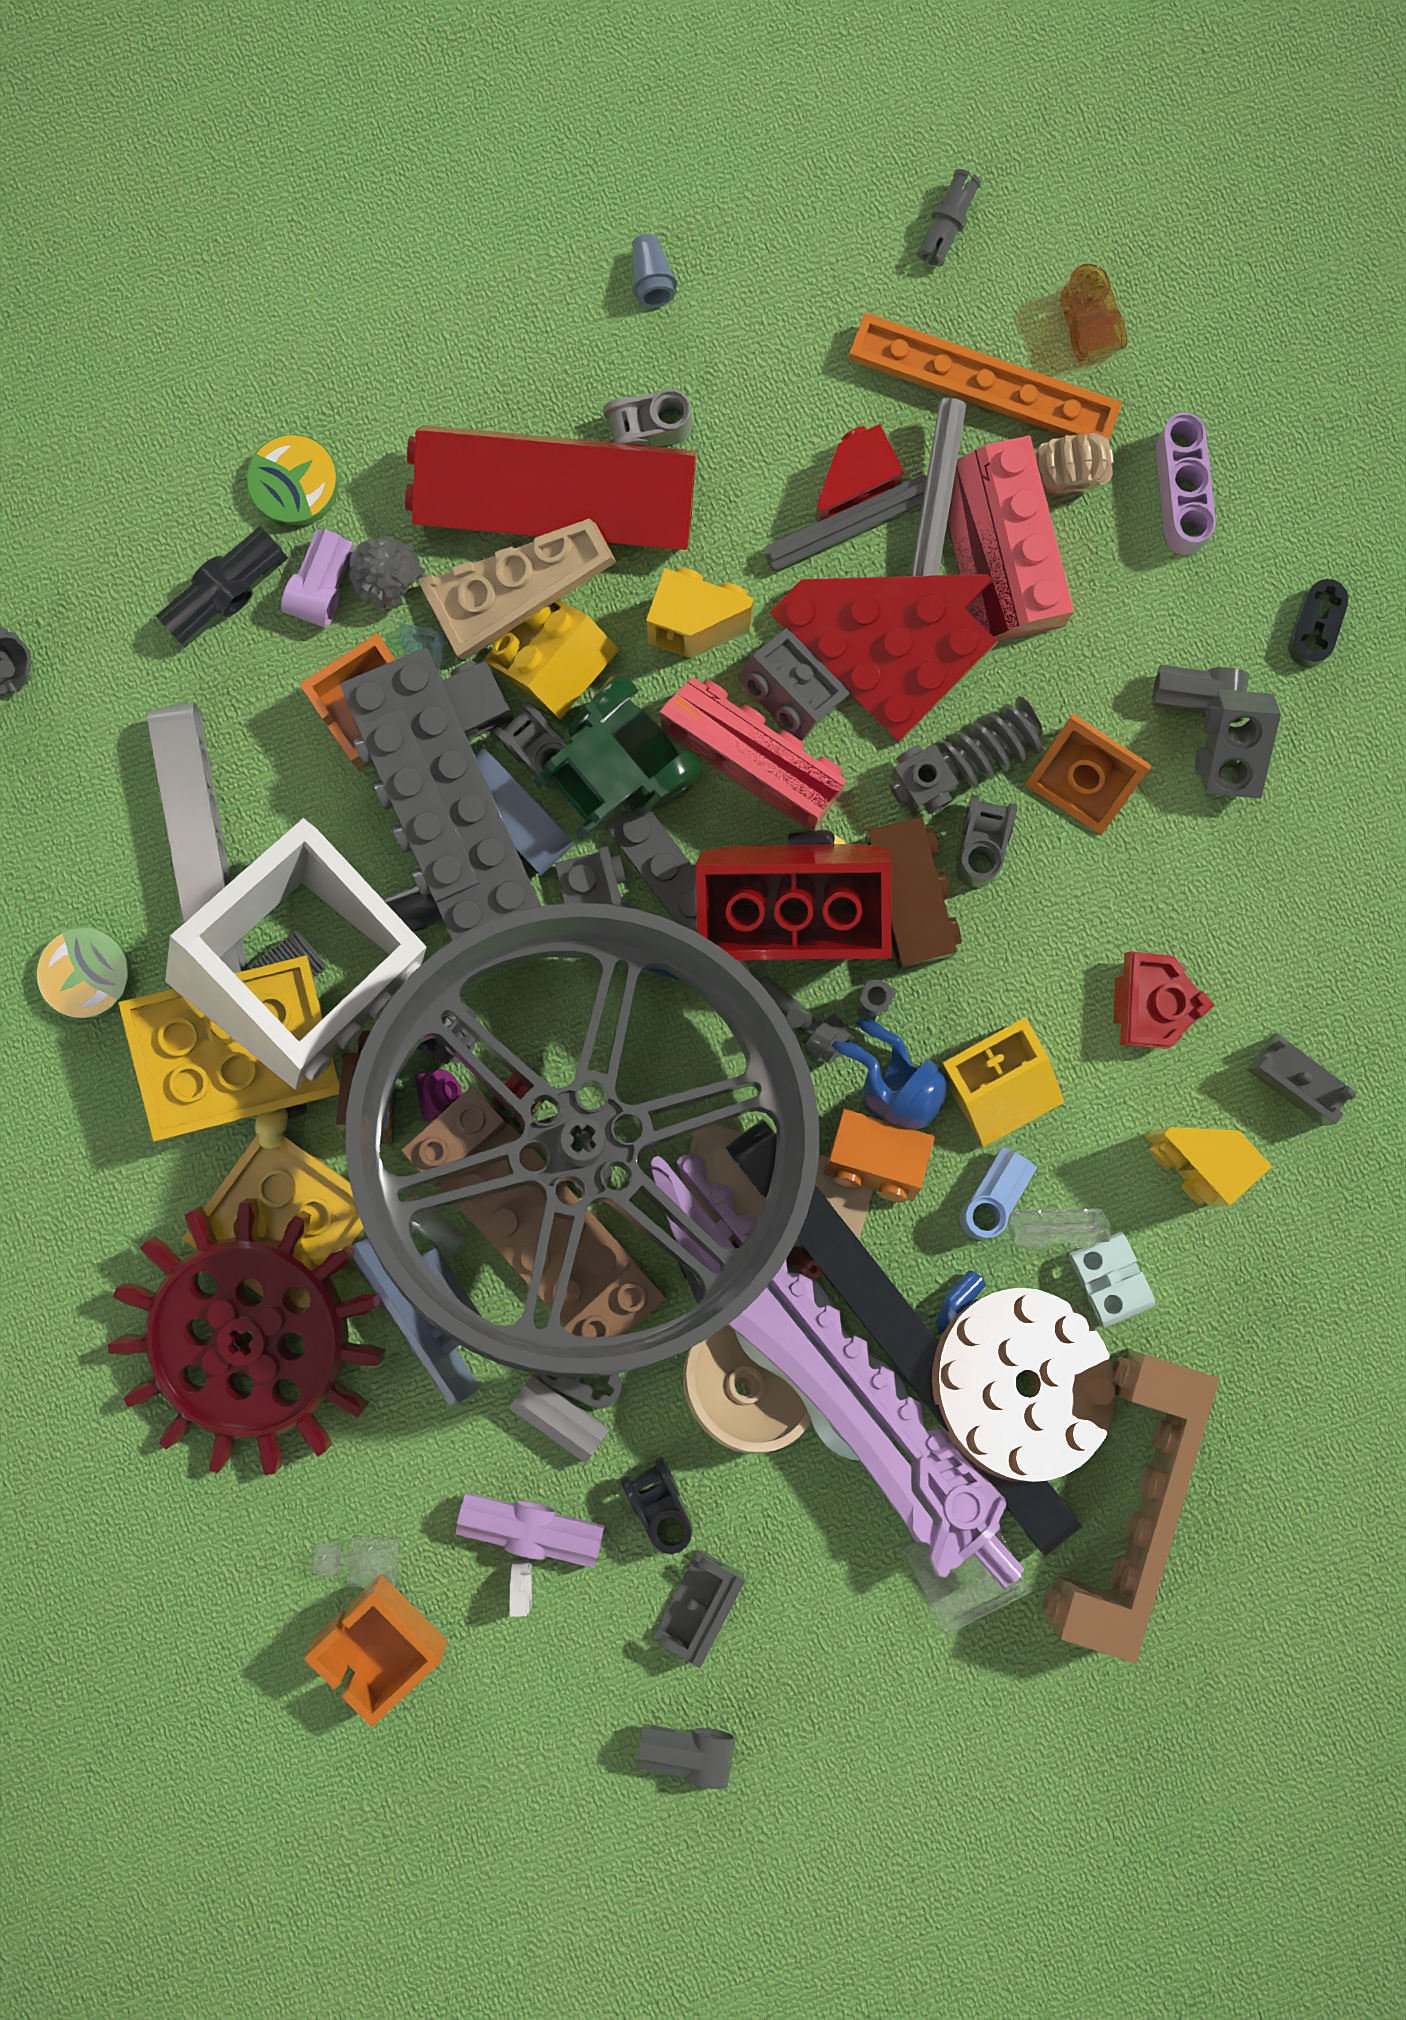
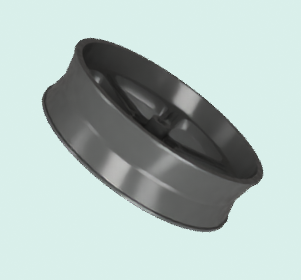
M566 903L517 911L488 921L441 948L408 977L391 997L376 1020L361 1051L352 1079L347 1105L345 1146L347 1170L354 1203L369 1243L385 1273L400 1294L425 1320L464 1348L498 1364L525 1372L555 1377H594L618 1374L646 1367L682 1353L716 1334L736 1319L761 1295L779 1272L791 1252L807 1217L815 1188L819 1160V1120L816 1096L809 1068L798 1040L780 1008L765 988L742 964L721 947L697 932L667 918L638 909L610 904ZM546 957H574L588 959L593 962L600 970L601 980L573 1082L565 1088L551 1087L468 1014L461 1004L460 994L469 982L501 967ZM617 966H622L626 969L627 974L606 1074L588 1070V1065L613 969ZM647 969H664L693 988L725 1021L738 1041L746 1059L744 1074L636 1105H628L620 1101L615 1092V1085L638 976ZM451 1016L488 1052L530 1089L521 1100L442 1023L443 1017ZM438 1039L521 1122L523 1134L518 1140L410 1176H396L387 1172L380 1159L382 1128L388 1102L396 1080L409 1056L423 1041ZM750 1086L758 1091L757 1096L656 1131L653 1129L650 1119L652 1115ZM585 1087L597 1088L604 1097V1104L597 1109H587L580 1104L578 1092ZM542 1100L549 1101L557 1108L558 1117L551 1123H539L531 1115L530 1109L532 1105ZM755 1111L766 1113L774 1122L777 1136L775 1166L763 1210L750 1235L739 1248L727 1250L720 1247L639 1168L637 1162L638 1153L646 1148L704 1129L744 1113ZM623 1119L633 1121L639 1128L640 1135L638 1140L630 1143L620 1141L614 1133V1124ZM575 1131L579 1135L583 1131L589 1133L592 1136L589 1145L593 1150L587 1152L582 1148L579 1153L571 1148L574 1140L571 1134ZM531 1147L542 1150L547 1157L546 1166L539 1171L532 1172L526 1170L519 1159V1155L523 1150ZM503 1160H507L511 1173L508 1176L410 1202L398 1200V1195L403 1191ZM612 1166L621 1167L628 1174V1187L619 1191L610 1189L604 1183L603 1171ZM565 1180L576 1182L582 1189V1200L574 1205L562 1203L557 1198L556 1186ZM526 1185L535 1186L544 1195L545 1207L525 1309L521 1318L515 1324L507 1326L495 1325L459 1301L428 1268L410 1235V1222L413 1216L419 1212L441 1208ZM638 1190L641 1191L720 1265V1272L713 1273L634 1206L629 1201ZM595 1202L610 1204L683 1267L693 1273L700 1281L703 1289L701 1300L697 1306L686 1314L665 1324L639 1332L607 1337H585L567 1332L560 1323V1313L587 1208ZM555 1216L561 1219L572 1220V1225L547 1325L543 1329H538L533 1324V1317L553 1217Z

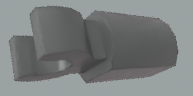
M874 979L867 981L857 1001V1006L859 1007L857 1016L875 1021L877 1016L884 1015L888 1011L895 993L892 987L882 980Z

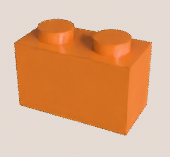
M844 1109L836 1127L824 1175L833 1177V1181L836 1184L846 1188L859 1189L861 1186L877 1190L879 1191V1196L892 1202L914 1201L922 1188L935 1136L913 1129H906L899 1125L894 1126L883 1120Z

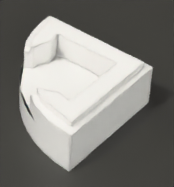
M513 1560L510 1579V1617L527 1616L532 1608V1563H530V1560Z

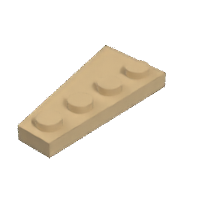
M589 518L536 537L534 542L518 548L511 546L495 552L493 557L476 563L469 561L452 567L453 571L436 577L429 575L418 579V582L457 657L466 660L541 609H545L616 563V560L596 523Z

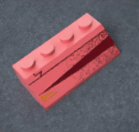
M1028 435L987 444L958 458L947 519V527L959 575L988 574L994 580L967 608L968 612L997 641L1066 626L1074 610L1031 436Z
M692 677L660 711L661 729L664 734L686 749H689V751L808 831H815L845 787L847 780L840 776L843 772L842 769L823 756L816 760L802 751L804 744L792 734L784 730L777 734L765 726L766 719L764 716L750 706L743 705L740 709L726 700L728 693L713 681L705 679L701 683Z

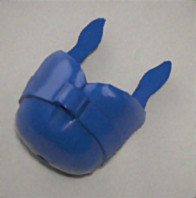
M859 1019L855 1024L865 1033L892 1045L890 1063L883 1081L878 1060L860 1046L851 1042L835 1041L832 1044V1047L840 1054L857 1060L868 1068L862 1096L865 1109L870 1114L894 1126L899 1125L913 1130L926 1127L937 1116L946 1099L949 1088V1079L946 1073L941 1070L940 1066L929 1059L920 1067H915L910 1061L903 1040L898 1035L884 1029L881 1024L875 1021Z

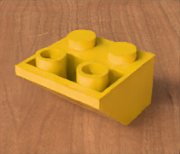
M678 567L676 571L664 568L646 619L648 644L692 659L748 632L752 624L754 598L747 596L748 592L744 588L732 583L723 582L721 586L705 582L701 574L691 569Z
M557 600L498 638L494 642L492 650L483 661H486L492 670L536 706L561 719L616 655L619 649L587 614Z
M1026 1017L938 1065L946 1073L949 1079V1089L982 1148L1065 1103L1049 1057Z
M1168 1127L1152 1130L1145 1136L1153 1145L1149 1149L1151 1155L1165 1169L1169 1170L1173 1167L1185 1181L1181 1184V1187L1199 1205L1205 1202L1208 1206H1230L1272 1168L1271 1164L1248 1139L1237 1130Z

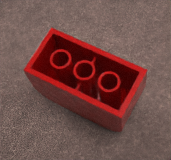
M863 844L741 845L713 848L700 853L695 865L697 933L721 947L735 960L892 959L891 855L889 849Z

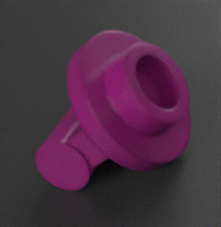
M439 1069L414 1076L423 1122L435 1120L461 1096V1088L458 1081L446 1070Z

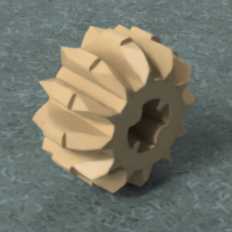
M1080 433L1072 436L1066 435L1059 439H1051L1048 443L1041 444L1035 453L1043 489L1045 492L1053 495L1059 493L1067 495L1073 492L1081 493L1084 490L1096 489L1098 486L1105 485L1110 481L1113 475L1112 464H1114L1109 440L1096 433L1088 435Z

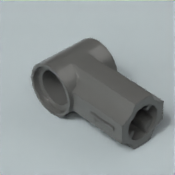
M1160 665L1153 686V706L1202 713L1204 718L1207 706H1214L1218 689L1247 691L1249 673L1228 667H1216L1203 671ZM1243 718L1236 719L1232 723L1241 722Z
M643 1723L636 1769L685 1777L687 1782L704 1788L724 1789L728 1787L736 1737L730 1733L710 1728H696L693 1732Z

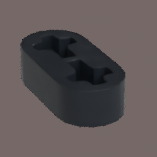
M1323 579L1316 582L1306 591L1302 598L1289 639L1288 650L1295 663L1303 667L1319 665L1331 655L1335 648L1349 600L1347 590L1336 580ZM1326 592L1330 594L1329 602L1335 604V606H1331L1325 612L1323 618H1320L1318 614L1321 602L1315 598H1319ZM1315 628L1319 630L1316 644L1322 647V649H1318L1311 655L1307 653V644L1301 642V640H1306Z

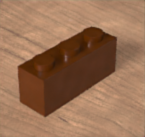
M923 817L868 830L865 836L866 845L880 846L890 850L891 943L898 970L952 958L957 953L956 945L961 944L962 939L956 917L948 918L944 900L950 899V891L945 873H937L933 855L939 854L933 828H925Z

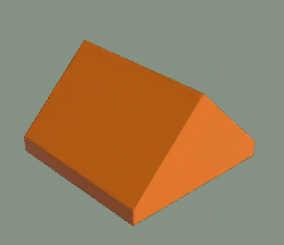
M1072 714L1026 781L1025 786L1102 835L1152 765Z

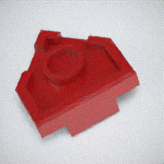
M1133 951L1124 953L1123 976L1115 977L1113 1024H1121L1120 1046L1155 1049L1171 1048L1195 1021L1202 1018L1215 1006L1203 991L1200 992L1184 973L1186 969L1174 955Z

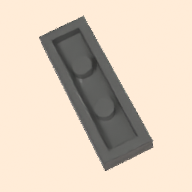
M625 810L605 825L606 830L672 919L677 923L683 924L684 927L697 932L696 872L694 867L652 811L641 817L634 812L628 813Z

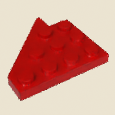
M988 574L801 579L770 612L785 629L788 628L848 689L851 695L899 742L998 643L966 610L994 581Z

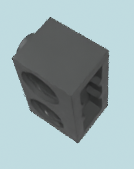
M1225 689L1217 690L1214 706L1208 705L1205 711L1204 733L1208 734L1205 748H1198L1195 758V774L1201 776L1206 794L1262 798L1281 717L1274 694ZM1249 718L1248 722L1242 726H1230L1236 719ZM1231 760H1238V761H1239V763H1238L1237 765H1235L1234 767H1231V768H1222V767H1221L1224 763H1226V762H1228V761H1231Z

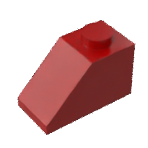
M880 424L869 429L866 426H859L847 432L841 438L842 442L838 443L817 503L815 515L817 522L901 484L904 470Z

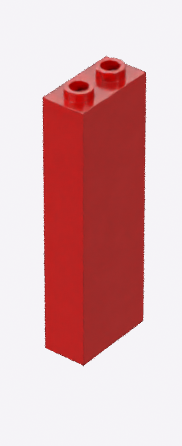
M422 425L415 430V436H409L407 463L414 465L413 483H407L405 510L412 511V524L533 536H542L590 518L596 523L607 543L687 550L690 543L697 450Z

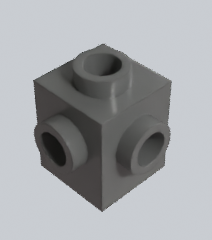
M919 744L896 758L898 765L893 769L890 777L893 782L889 786L902 808L908 806L913 816L924 810H927L930 815L953 801L951 794L954 793L959 784L956 777L960 773L956 763L947 751L940 753L935 744L923 750ZM927 768L934 780L928 783L923 782L919 778L918 772Z

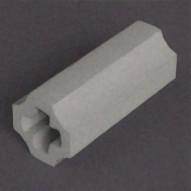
M534 1374L509 1407V1409L585 1464L610 1430L557 1390L545 1384Z

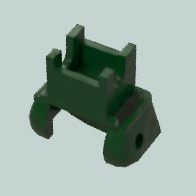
M623 674L611 675L593 699L583 707L568 727V732L571 736L570 744L552 757L546 764L547 768L541 771L533 780L535 785L540 788L551 779L586 822L576 831L581 839L622 806L628 813L634 812L643 817L652 810L684 797L701 779V766L689 749L679 755L661 728L640 707L629 700L639 690Z

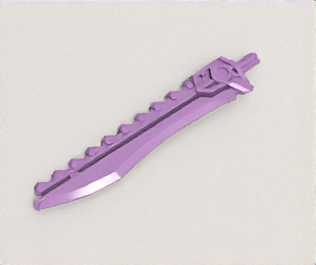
M691 1153V1155L680 1157L676 1163L679 1166L680 1174L684 1176L719 1221L716 1224L663 1158L657 1156L650 1161L649 1169L651 1170L654 1183L720 1247L727 1250L735 1249L728 1240L730 1236L734 1238L739 1246L744 1243L758 1219L747 1213L744 1216L735 1215L733 1212L731 1188L720 1183L712 1186L707 1183L704 1158ZM666 1216L676 1242L710 1271L719 1273L720 1265ZM785 1260L770 1284L912 1459V1466L905 1460L767 1287L748 1308L728 1325L777 1366L824 1414L908 1526V1531L914 1540L930 1545L928 1558L937 1576L946 1578L950 1569L958 1568L967 1558L974 1555L1002 1588L1007 1589L1021 1577V1573L1025 1569L994 1535L1000 1529L999 1521L1006 1507L1005 1498L982 1472L956 1448L952 1441L949 1442L946 1432L938 1428L930 1431L924 1428L921 1403L910 1397L903 1400L898 1399L896 1396L894 1372L882 1366L879 1369H872L869 1366L867 1341L854 1335L852 1338L845 1339L841 1331L840 1311L829 1305L818 1308L814 1302L812 1280L801 1274L798 1277H790L787 1273V1262ZM696 1278L700 1287L702 1288L700 1281Z

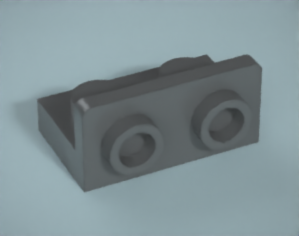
M788 628L755 652L738 676L739 682L745 687L747 693L762 704L777 720V723L783 730L789 732L801 742L807 738L819 722L843 704L851 694Z
M608 846L600 847V852L555 863L565 904L596 903L633 908L631 900L624 902L621 900L618 884L625 883L626 878L620 855L610 857Z

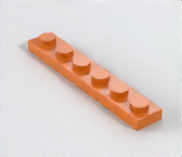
M864 312L848 358L851 362L1063 436L1096 433L1109 440L1123 403Z

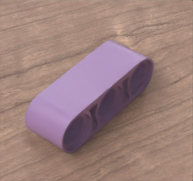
M1182 412L1175 414L1168 420L1156 441L1155 452L1166 543L1173 552L1188 556L1198 552L1210 538L1215 529L1216 518L1206 430L1199 417L1191 413ZM1174 433L1182 434L1188 439L1190 446L1180 447L1176 445L1170 435ZM1175 478H1187L1193 483L1195 491L1185 492L1177 486ZM1187 521L1195 524L1200 536L1191 537L1186 535L1181 529L1180 522Z

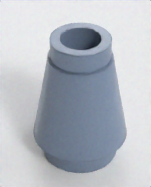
M653 234L640 235L632 242L633 294L639 298V302L645 307H660L669 303L674 298L677 281L659 244L658 237Z

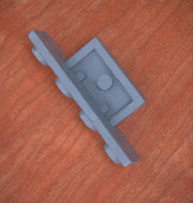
M368 1237L351 1246L355 1250L353 1257L356 1260L359 1271L367 1277L376 1293H379L385 1311L394 1318L407 1338L410 1349L420 1358L434 1379L437 1390L445 1396L449 1404L454 1407L480 1389L478 1382L456 1350L460 1344L451 1340L431 1325L400 1294L382 1268L369 1243ZM434 1248L422 1256L423 1260L440 1282L465 1306L481 1316L438 1249Z

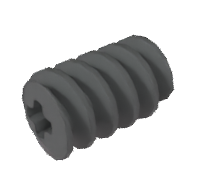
M1017 697L1015 708L1009 704L1003 705L999 709V717L992 713L987 714L984 717V727L976 722L968 726V736L959 731L954 733L952 745L946 741H940L941 753L947 751L953 758L960 773L957 776L960 781H965L975 790L979 787L976 773L981 772L989 780H992L995 777L992 764L996 762L1005 771H1008L1011 768L1008 755L1012 753L1021 762L1025 761L1024 746L1026 744L1037 753L1042 751L1040 741L1042 727L1035 711L1024 697Z

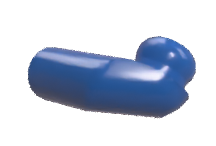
M968 1270L946 1294L936 1319L937 1330L940 1334L946 1330L955 1316L967 1307L985 1288L986 1283L984 1279L975 1271Z

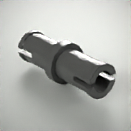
M955 170L953 179L941 204L935 205L931 213L933 222L921 247L917 251V255L925 261L928 255L932 254L936 245V249L929 262L931 265L943 266L957 232L963 231L967 223L965 215L977 189L981 185L980 178L973 174L970 182L967 181L964 189H962L970 173L967 170Z

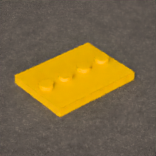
M307 955L234 973L299 1042L323 1019ZM174 989L118 1002L153 1142L339 1095L340 1081L333 1054L329 1057L331 1059L329 1066L318 1079L312 1082L307 1078L295 1090Z

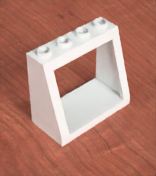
M303 818L170 935L165 982L296 1090L307 1078L312 1082L318 1079L331 1062L329 1057L339 1047L347 1050L352 1046L363 1031L361 1026L371 1016L376 1020L378 1019L391 997L408 977L421 966L427 947L318 829ZM302 883L387 952L389 956L299 1042L220 957Z

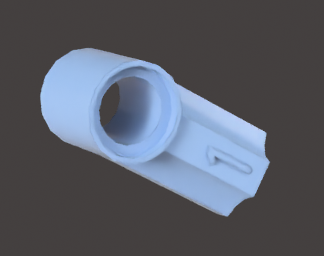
M1001 1147L970 1201L962 1208L960 1225L963 1231L969 1237L977 1240L989 1239L1001 1234L1006 1228L1009 1215L1037 1167L1020 1154ZM978 1205L989 1207L995 1215L994 1225L989 1231L979 1229L973 1222V1212Z

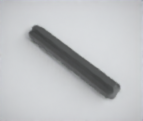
M920 475L766 545L764 552L770 567L773 570H780L922 505L927 476Z

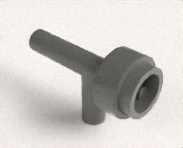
M764 975L758 981L782 1013L787 1016L788 1024L794 1028L802 1029L810 1036L804 1049L818 1062L824 1060L831 1064L841 1055L832 1047L835 1041L851 1042L853 1036L848 1032L849 1026L835 1014L821 1022L769 976Z

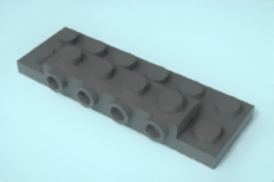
M422 648L340 683L339 685L362 735L353 740L365 766L374 763L381 778L380 781L373 783L384 810L393 806L400 821L399 825L392 827L403 853L413 851L420 866L412 870L417 886L423 897L432 894L452 940L488 921L517 911L540 907L538 898L428 648Z

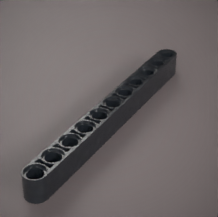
M761 1119L725 1148L735 1162L739 1163V1167L760 1194L766 1198L775 1166L777 1136L766 1121ZM815 1184L807 1217L797 1239L803 1245L802 1248L946 1432H948L949 1429L943 1419L939 1404L935 1405L932 1390V1368L939 1344L938 1340ZM978 1468L1005 1498L1006 1509L1045 1557L1082 1528L1081 1523L1047 1480L1026 1483L1013 1482L998 1478Z

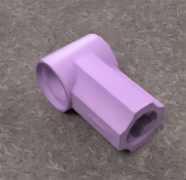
M316 529L299 574H293L285 587L281 601V611L318 626L329 627L336 614L340 600V590L338 589L349 564L351 554L355 549L353 542L334 532Z

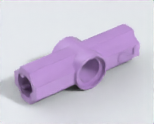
M467 1492L460 1509L455 1534L465 1538L481 1540L482 1542L502 1545L507 1552L522 1557L545 1559L547 1556L595 1568L605 1526L579 1518L556 1514L557 1511L555 1509L537 1503L515 1501L514 1504Z

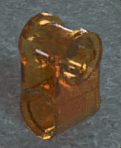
M1083 264L1077 267L1062 290L1060 304L1068 325L1074 354L1081 362L1125 349L1127 346V331L1123 317L1117 308L1106 272L1094 264Z

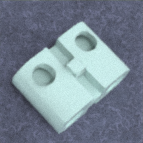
M1122 1231L1069 1253V1259L1081 1287H1084L1087 1300L1102 1329L1156 1307L1153 1293L1143 1272H1140L1136 1264L1137 1259Z

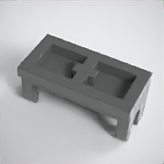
M1277 1033L1273 1034L1247 1069V1071L1321 1126L1337 1124L1343 1116V1113L1340 1111L1341 1107L1346 1101L1352 1100L1357 1094L1354 1089L1344 1084Z
M698 1549L654 1634V1637L659 1639L658 1644L691 1662L696 1667L701 1668L745 1582L744 1573Z

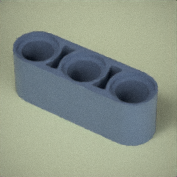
M483 748L475 757L516 851L541 876L574 843L500 763Z

